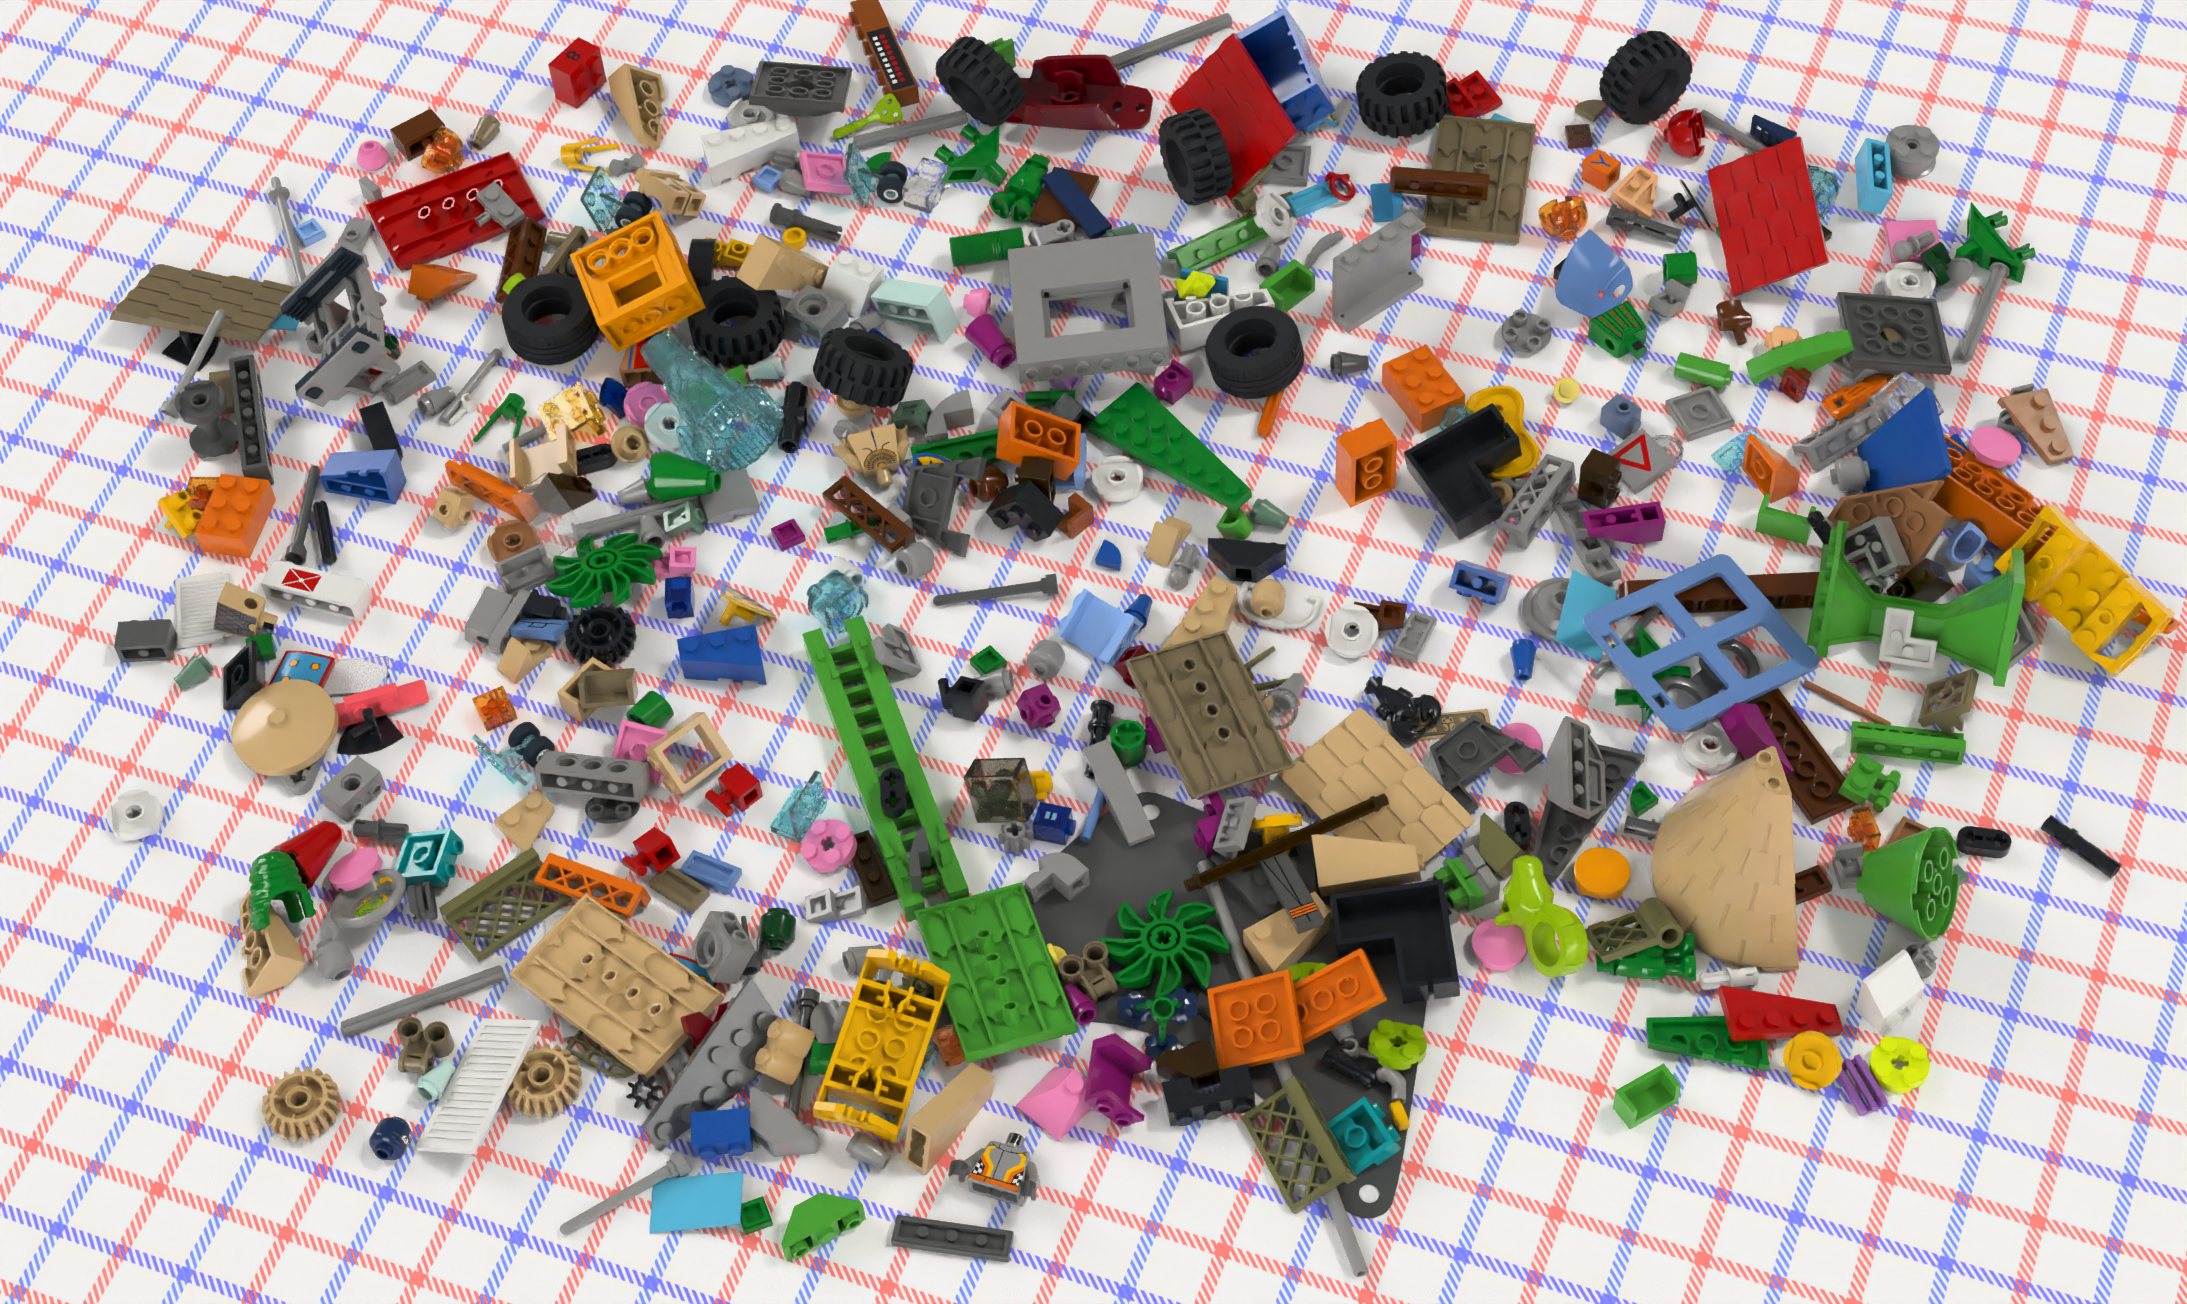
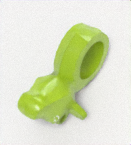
M1523 855L1514 859L1512 877L1503 888L1504 902L1501 905L1502 914L1494 919L1495 925L1497 927L1515 925L1522 929L1531 960L1535 968L1546 977L1555 978L1578 972L1584 967L1588 954V940L1583 923L1569 909L1553 904L1554 893L1543 875V865L1538 857ZM1555 932L1559 939L1560 952L1555 942Z

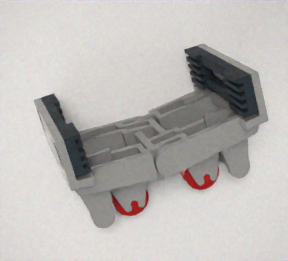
M339 243L280 303L283 315L286 313V316H290L292 319L295 317V320H299L301 323L304 321V324L308 326L313 322L319 346L324 348L322 350V362L295 384L297 397L324 407L330 400L338 401L348 391L373 398L393 375L396 376L401 372L400 366L392 361L393 359L390 357L391 351L385 347L384 331L386 326L380 306H384L387 300L382 293L374 289L367 269L369 267L367 256L342 243ZM344 289H346L351 310L334 301ZM360 376L368 378H375L376 376H378L371 383L360 378Z

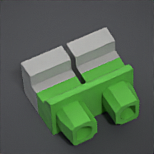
M1474 845L1465 848L1463 854L1454 859H1444V867L1433 873V880L1443 879L1444 888L1451 885L1454 889L1446 893V900L1452 905L1453 909L1465 906L1470 912L1499 900L1500 883L1489 867L1486 866L1485 861Z

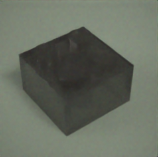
M1025 758L974 759L963 777L977 823L1028 822L1038 804Z

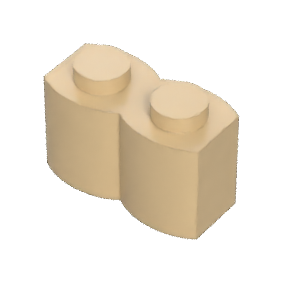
M778 1016L768 1028L767 1043L756 1054L755 1070L791 1086L801 1070L803 1059L812 1046L815 1032Z

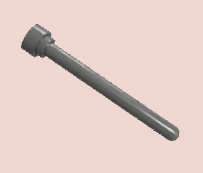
M316 465L311 466L309 470L294 542L286 549L285 560L295 565L304 564L307 557L304 541L320 469Z
M1056 573L1045 575V578H1041V581L937 595L933 598V604L941 606L1040 591L1043 594L1048 593V596L1059 594Z
M803 988L797 992L796 1004L801 1011L799 1025L810 1030L811 1014L819 1004L820 993L817 990ZM806 1056L803 1059L801 1070L795 1082L790 1087L788 1109L795 1116L799 1114Z

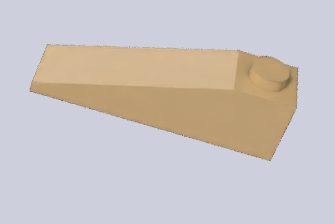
M624 63L608 77L612 98L638 143L658 149L661 144L662 133L660 117L663 116L664 112L661 106L662 101L665 100V90L661 74Z
M249 890L239 906L241 933L246 934L245 946L241 948V955L247 957V968L245 967L242 970V978L247 995L253 998L291 984L296 975L303 970L305 960L298 942L271 904L269 906L270 925L260 931L252 930L249 919L252 914L249 909L251 905L249 900L251 892Z

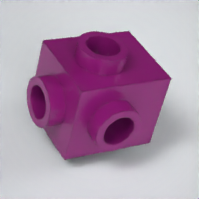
M1046 683L1024 690L1015 703L1022 720L1027 723L1030 730L1038 727L1042 729L1050 727L1056 722L1055 718L1061 711L1057 697L1052 694Z

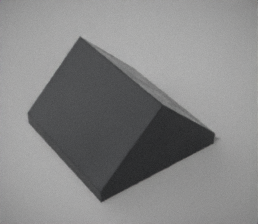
M251 640L223 667L224 710L240 709L253 694L265 687V661L257 641Z

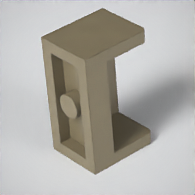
M635 668L581 672L578 682L581 709L635 705L638 695Z

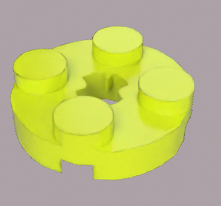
M1883 1037L1880 1043L1874 1047L1869 1060V1071L1878 1080V1085L1889 1092L1897 1094L1909 1093L1912 1089L1918 1086L1921 1087L1925 1083L1930 1069L1926 1047L1903 1037ZM1902 1061L1906 1066H1903L1902 1070H1898L1895 1068L1896 1064L1892 1065V1062Z

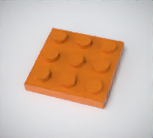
M1289 969L1207 989L1216 1055L1220 1070L1247 1064L1249 1068L1305 1054L1292 972Z

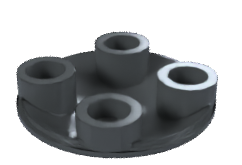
M592 797L585 806V813L588 818L598 823H619L636 815L639 811L640 803Z

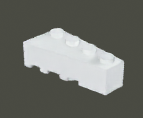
M793 116L701 135L704 157L713 188L720 186L721 181L726 179L735 180L739 178L740 173L752 169L756 171L761 169L764 163L772 162V155L776 150L792 154L794 151L797 153L801 151L798 130Z
M1267 288L1236 291L1233 296L1216 293L1211 294V298L1196 299V296H1187L1185 301L1175 302L1174 298L1165 299L1167 323L1182 352L1205 346L1206 339L1212 328L1220 319L1233 311L1249 306L1275 308V303Z

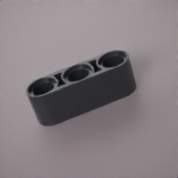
M383 401L360 408L359 412L373 450L397 449L399 459L403 458L402 450Z

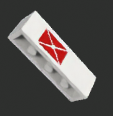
M273 560L260 583L266 599L359 622L373 599L368 582L360 578L353 579L335 572L328 573L314 567L295 565L289 561Z

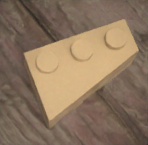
M1315 891L1310 895L1320 910L1325 925L1298 934L1283 908L1243 930V947L1263 975L1286 970L1288 966L1296 965L1297 961L1306 952L1309 953L1330 930V910Z

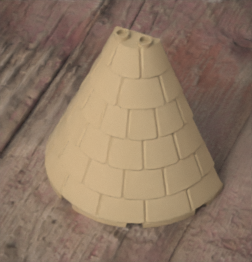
M1774 746L1759 751L1751 758L1722 772L1685 794L1670 809L1662 821L1655 837L1651 861L1652 882L1656 897L1663 901L1684 933L1693 932L1694 946L1697 949L1723 963L1739 968L1743 964L1762 967V971L1766 972L1795 970L1799 967L1792 793L1776 747Z

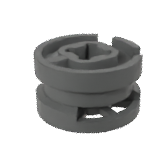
M424 882L422 886L418 887L415 884L408 885V902L410 912L415 915V917H412L414 924L422 923L423 919L437 920V905L431 882Z

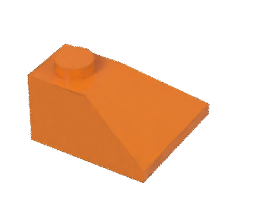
M413 264L408 293L416 295V300L431 302V298H441L476 280L478 274L438 264Z
M1753 434L1747 435L1742 469L1763 495L1765 493L1770 495V504L1796 493L1800 479L1797 468Z

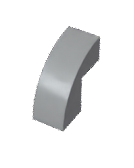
M968 389L948 396L934 408L927 423L928 443L947 440V429L975 424L973 406Z

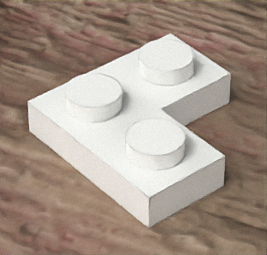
M1886 606L1878 661L1933 669L1937 641L1910 637L1914 610Z

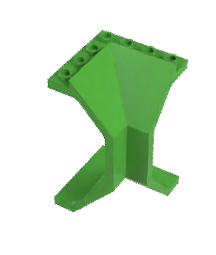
M1838 520L1837 528H1831L1829 543L1822 545L1820 571L1806 645L1817 647L1816 656L1827 658L1828 647L1831 645L1859 641L1881 643L1886 606L1914 610L1910 637L1937 641L1936 652L1992 676L1994 686L2005 687L2025 589L2023 550L2012 548L2009 567L2004 574L1948 603L1938 604L1875 593L1844 557V546L1849 522Z

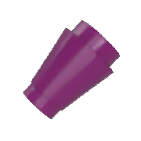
M1075 984L1066 985L1063 991L1075 1022L1080 1025L1089 1024L1097 1016L1096 1003L1077 988Z

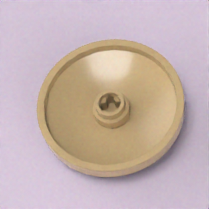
M299 679L279 681L253 694L240 708L232 726V744L240 760L256 773L267 776L293 774L315 763L329 749L338 729V712L331 697L317 684Z

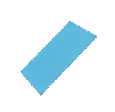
M1572 570L1554 641L1600 662L1603 650L1583 626V620L1587 613L1616 601L1618 591Z
M743 1171L667 1178L654 1185L650 1233L740 1225Z

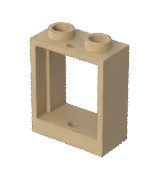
M695 712L645 749L648 754L647 760L656 771L659 770L664 778L662 779L663 785L669 792L674 794H684L734 757L705 712ZM694 728L714 759L685 781H682L663 753V750Z

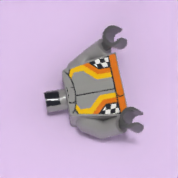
M1009 1133L1005 1144L993 1140L987 1144L986 1148H981L964 1161L953 1160L948 1172L949 1177L959 1175L958 1180L960 1182H964L966 1176H968L969 1192L1020 1207L1023 1206L1025 1196H1031L1032 1201L1036 1200V1191L1040 1186L1036 1164L1030 1160V1152L1022 1149L1025 1138L1017 1133Z

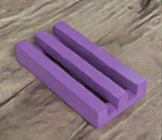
M1860 1054L1855 1055L1852 1060L1849 1058L1845 1059L1842 1063V1070L1838 1080L1858 1114L1863 1116L1887 1107L1888 1101ZM1845 1070H1848L1849 1074L1855 1082L1857 1089L1863 1095L1868 1106L1865 1107V1105L1863 1104L1862 1100L1860 1099L1859 1095L1857 1094L1856 1090L1854 1089L1853 1085L1851 1084L1850 1080L1845 1074Z

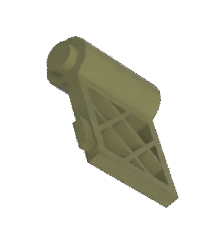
M1656 897L1645 899L1639 905L1638 911L1607 922L1595 923L1585 929L1588 941L1603 963L1655 945L1671 949L1678 946L1684 937V932L1663 901ZM1636 923L1632 928L1624 927L1626 925ZM1604 933H1605V934H1608L1606 937H1599V936H1598V935H1601V934H1604ZM1617 935L1626 936L1624 939L1615 938ZM1635 937L1644 938L1638 941L1633 940ZM1609 946H1610V947H1617V948H1615V949H1612V950H1610V951L1605 952V950H1606Z

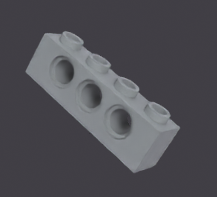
M546 750L535 766L536 784L539 791L640 803L651 786L649 762Z

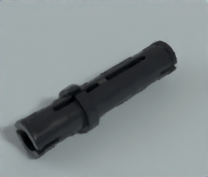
M2050 815L2042 824L2041 830L2060 842L2061 847L2070 849L2086 862L2103 872L2108 878L2112 879L2120 870L2121 863L2112 859L2080 836L2078 830L2069 828L2053 815Z

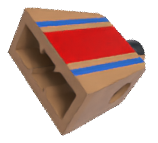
M652 335L626 348L619 367L624 388H631L638 383L646 381L657 385H662V383L671 384L668 355L663 340L657 339L655 335Z

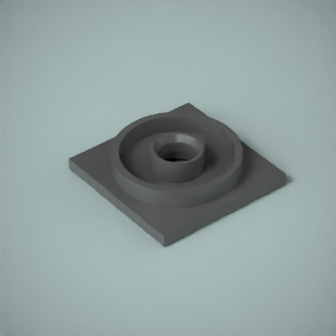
M759 61L749 96V105L764 106L775 113L793 117H816L832 112H844L852 78V68Z
M1849 292L1837 293L1836 302L1842 330L1850 332L1855 349L1847 353L1850 368L1872 369L1884 374L1898 376L1914 373L1950 375L1952 365L1936 299ZM1883 328L1896 329L1894 331L1901 334L1904 341L1892 340L1889 342L1881 337Z

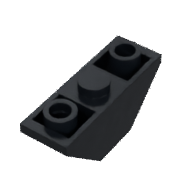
M1208 538V558L1231 581L1258 583L1286 565V544Z

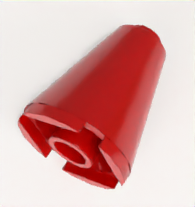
M322 821L273 847L269 852L280 851L289 854L295 861V866L299 869L298 874L302 877V883L307 886V891H309L341 843L342 831L336 823Z

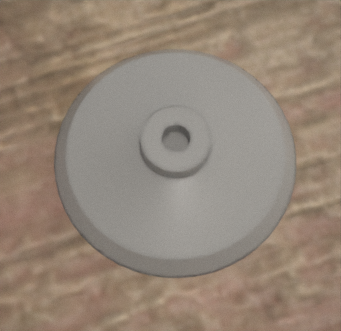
M1967 258L1951 259L1947 264L1949 269L1946 271L1950 281L1942 286L1936 281L1935 288L1948 291L1962 286L1971 277L1973 263Z

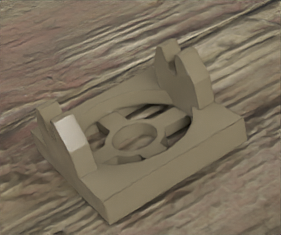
M1973 668L1927 684L1918 722L1923 728L1937 724L1942 731L1950 735L1954 733V727L1960 732L1963 731L1964 718L1961 715L1970 712L1979 677L1976 670ZM1945 694H1947L1948 697L1945 698V699H1943V700H1941L1942 697H1943ZM1953 700L1959 702V703L1950 705V703H1951ZM1939 703V710L1932 711L1933 705Z

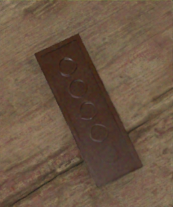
M1779 688L1747 702V704H1757L1794 769V772L1786 778L1792 793V799L1811 825L1859 805L1838 793L1845 777Z

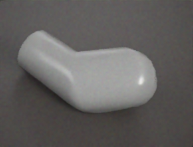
M1385 1066L1378 1068L1376 1072L1377 1079L1381 1080V1083L1388 1082L1392 1087L1391 1102L1400 1100L1402 1105L1406 1103L1405 1078L1396 1069Z

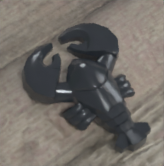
M1372 676L1367 681L1364 691L1366 694L1374 693L1381 703L1375 711L1382 718V721H1386L1388 716L1391 718L1389 730L1391 736L1397 742L1413 744L1425 734V728L1419 731H1412V729H1417L1420 724L1402 721L1414 718L1418 707H1420V717L1423 723L1427 720V716L1431 717L1427 727L1432 728L1440 721L1442 709L1439 701L1433 696L1423 694L1420 697L1412 698L1413 694L1407 689L1400 687L1398 690L1382 685L1383 678L1380 676L1377 678Z

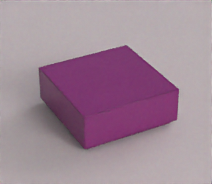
M794 518L771 528V533L782 551L806 541L804 533Z

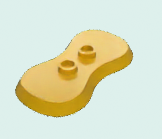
M1504 385L1485 388L1474 393L1466 402V417L1493 403L1504 417L1505 423L1507 422L1519 437L1522 456L1488 475L1501 479L1514 478L1529 472L1538 463L1540 452L1537 443L1527 433L1523 424L1524 399L1515 388Z

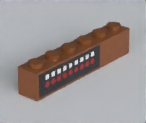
M856 0L850 2L851 12H848L851 26H856V37L858 41L862 40L861 44L864 55H869V65L872 71H876L875 77L878 86H883V97L888 93H892L901 108L920 103L918 85L879 0Z

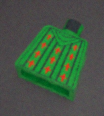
M1628 300L1589 320V339L1613 357L1620 358L1631 353L1636 359H1639L1646 354L1647 347L1644 344L1646 342L1647 327Z

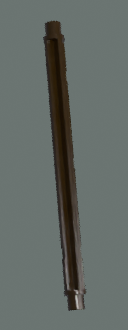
M1385 793L1376 797L1371 796L1368 800L1199 874L1195 873L1192 875V878L1183 881L1185 889L1188 893L1196 889L1201 890L1204 886L1312 839L1311 835L1325 834L1372 812H1378L1380 808L1389 805L1388 798Z

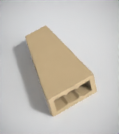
M1319 834L1311 835L1318 885L1322 897L1330 896V894L1422 881L1420 871H1426L1423 854H1417L1415 845Z
M971 1062L909 1119L903 1161L925 1175L928 1174L992 1097L995 1076Z

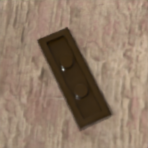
M869 830L855 834L857 849L851 862L871 908L898 899Z

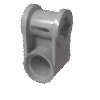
M1063 219L1043 227H1037L1029 233L1028 240L1031 246L1064 243L1066 239L1069 242L1076 241L1073 235L1075 231L1074 223Z

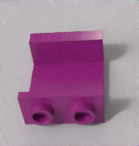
M1116 1033L1093 1040L1084 1102L1121 1127H1128L1131 1124L1144 1121L1145 1115L1130 1106L1129 1101L1133 1075L1151 1070L1152 1059Z

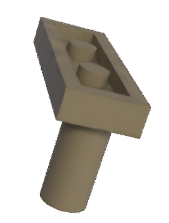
M575 225L569 234L553 231L547 234V244L559 248L540 274L556 273L569 276L570 272L566 267V263L570 258V254L576 252V249L581 248L588 240V236L582 226Z

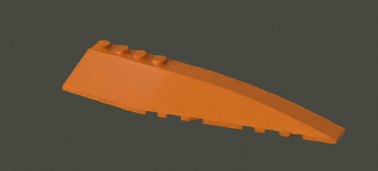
M1944 434L1945 441L1966 454L1962 455L1957 450L1947 447L1953 471L1943 479L1944 484L1932 501L1961 522L1969 521L1985 534L1988 538L1987 540L2006 552L2029 529L2045 505L2038 507L2033 502L2034 496L1995 468L1978 461L1975 458V454L1967 451ZM2055 525L2049 527L2050 529L2036 542L2037 544L2032 547V550L2024 555L2025 565L2059 527ZM2143 606L2139 611L2140 615L2133 618L2132 621L2148 627L2152 618ZM2172 618L2162 633L2168 635L2178 629L2181 624L2175 618Z

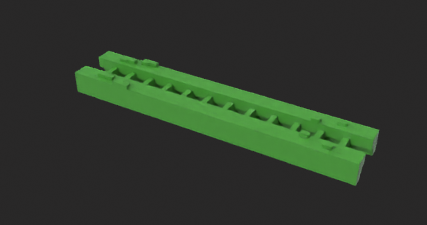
M862 615L844 621L845 630L850 640L848 644L829 649L821 628L803 633L802 637L806 654L889 877L897 893L905 920L910 922L916 920L914 911L925 908L922 895L932 894L945 888L949 901L968 897L969 889L883 666L874 656L875 651L871 644L872 638ZM858 661V663L836 669V666ZM864 680L866 682L864 684H860L851 688H843L844 686H848ZM873 700V704H869L853 710L851 709V707ZM881 721L879 725L859 730V727ZM885 740L889 742V745L867 751L866 746ZM896 761L897 766L891 768L900 769L905 776L906 803H912L913 808L906 810L901 817L895 819L886 817L882 812L880 776L884 770L878 772L874 770L876 766ZM891 779L890 786L895 784L896 779ZM891 798V807H896V798ZM920 824L921 828H926L931 860L930 866L920 867L921 872L936 867L938 873L922 878L924 890L913 892L909 869L910 857H907L906 852L911 851L918 831L899 836L898 830Z

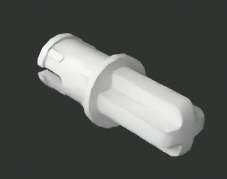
M1755 966L1733 970L1730 967H1726L1725 971L1700 974L1699 983L1702 990L1718 989L1720 985L1729 987L1758 985L1759 977L1753 976L1754 973H1758Z

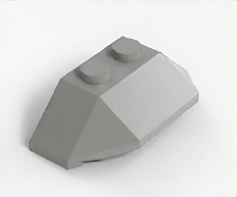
M1565 716L1547 752L1548 800L1571 813L1589 819L1606 808L1605 762L1597 743L1590 735L1592 732L1589 725Z

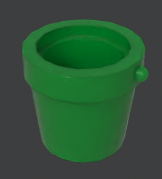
M814 1038L809 1075L818 1076L826 1074L836 1044H819Z

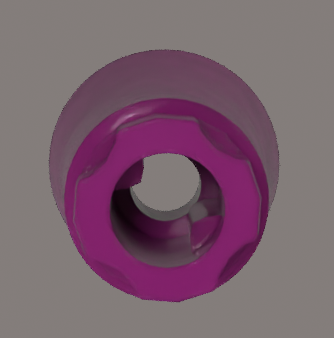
M983 314L977 317L966 328L965 338L974 344L991 363L1000 369H1004L1015 361L1017 357L1016 351L1004 336L991 314Z

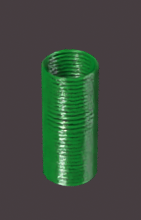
M1021 227L949 237L954 268L970 264L977 265V263L1008 260V249L1025 247Z

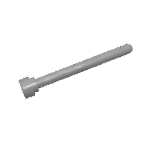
M219 309L215 312L172 398L169 397L167 401L163 402L160 411L175 419L179 418L174 405L175 397L178 392L181 395L185 391L184 387L191 383L225 317L224 310Z
M678 1151L671 1155L670 1160L666 1162V1166L563 1223L560 1226V1232L563 1235H568L672 1175L673 1177L678 1175L682 1177L691 1172L681 1151Z

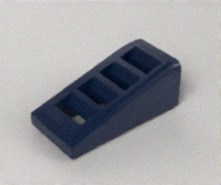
M1755 114L1752 117L1750 135L1767 147H1772L1797 137V132Z

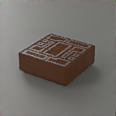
M1589 124L1565 126L1564 132L1568 149L1592 147Z

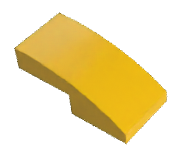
M730 238L729 243L716 240L717 265L741 267L753 245Z

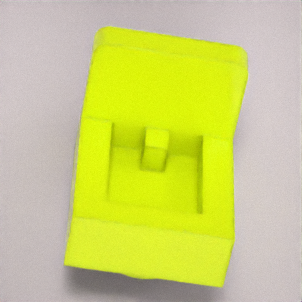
M1194 270L1186 280L1177 278L1174 281L1180 298L1186 300L1187 296H1196V299H1204L1216 283L1213 275Z

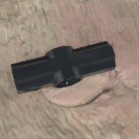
M796 381L786 386L784 404L779 408L780 430L778 434V449L783 450L785 453H795L796 450L800 449L802 431L807 426L806 404L808 387Z

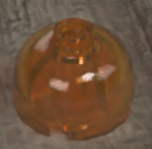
M442 125L433 135L435 140L432 144H428L421 160L423 168L436 174H447L455 167L460 168L465 159V155L462 154L464 146L459 135Z
M1565 196L1566 201L1559 203L1557 199H1554L1544 204L1538 210L1540 224L1548 236L1562 239L1563 241H1571L1583 231L1588 221V209L1584 198L1580 196Z

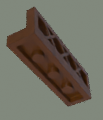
M1393 166L1390 176V192L1487 201L1490 174Z
M529 216L510 230L495 301L500 304L508 297L503 290V285L511 276L521 273L528 279L538 275L547 228Z
M846 475L822 493L826 501L891 554L901 546L906 547L916 542L914 531ZM840 490L841 497L844 499H836L833 495ZM851 505L861 513H853L851 511ZM868 519H874L875 525L878 527H870ZM885 533L895 541L893 543L888 542L885 539Z

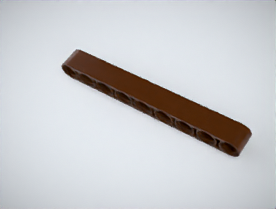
M1819 572L1747 575L1775 609L1813 608ZM1721 577L1712 578L1675 595V598L1688 613L1744 611L1748 609ZM1662 579L1623 582L1618 587L1619 598L1625 597ZM1653 606L1648 607L1642 611H1639L1631 616H1642L1647 610L1650 611V609H1652ZM1660 610V612H1659L1658 615H1664V614H1663V612Z

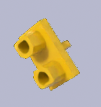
M186 490L160 498L157 502L169 519L164 525L168 531L176 529L183 539L194 534L202 516L200 510H191L188 506L190 496Z

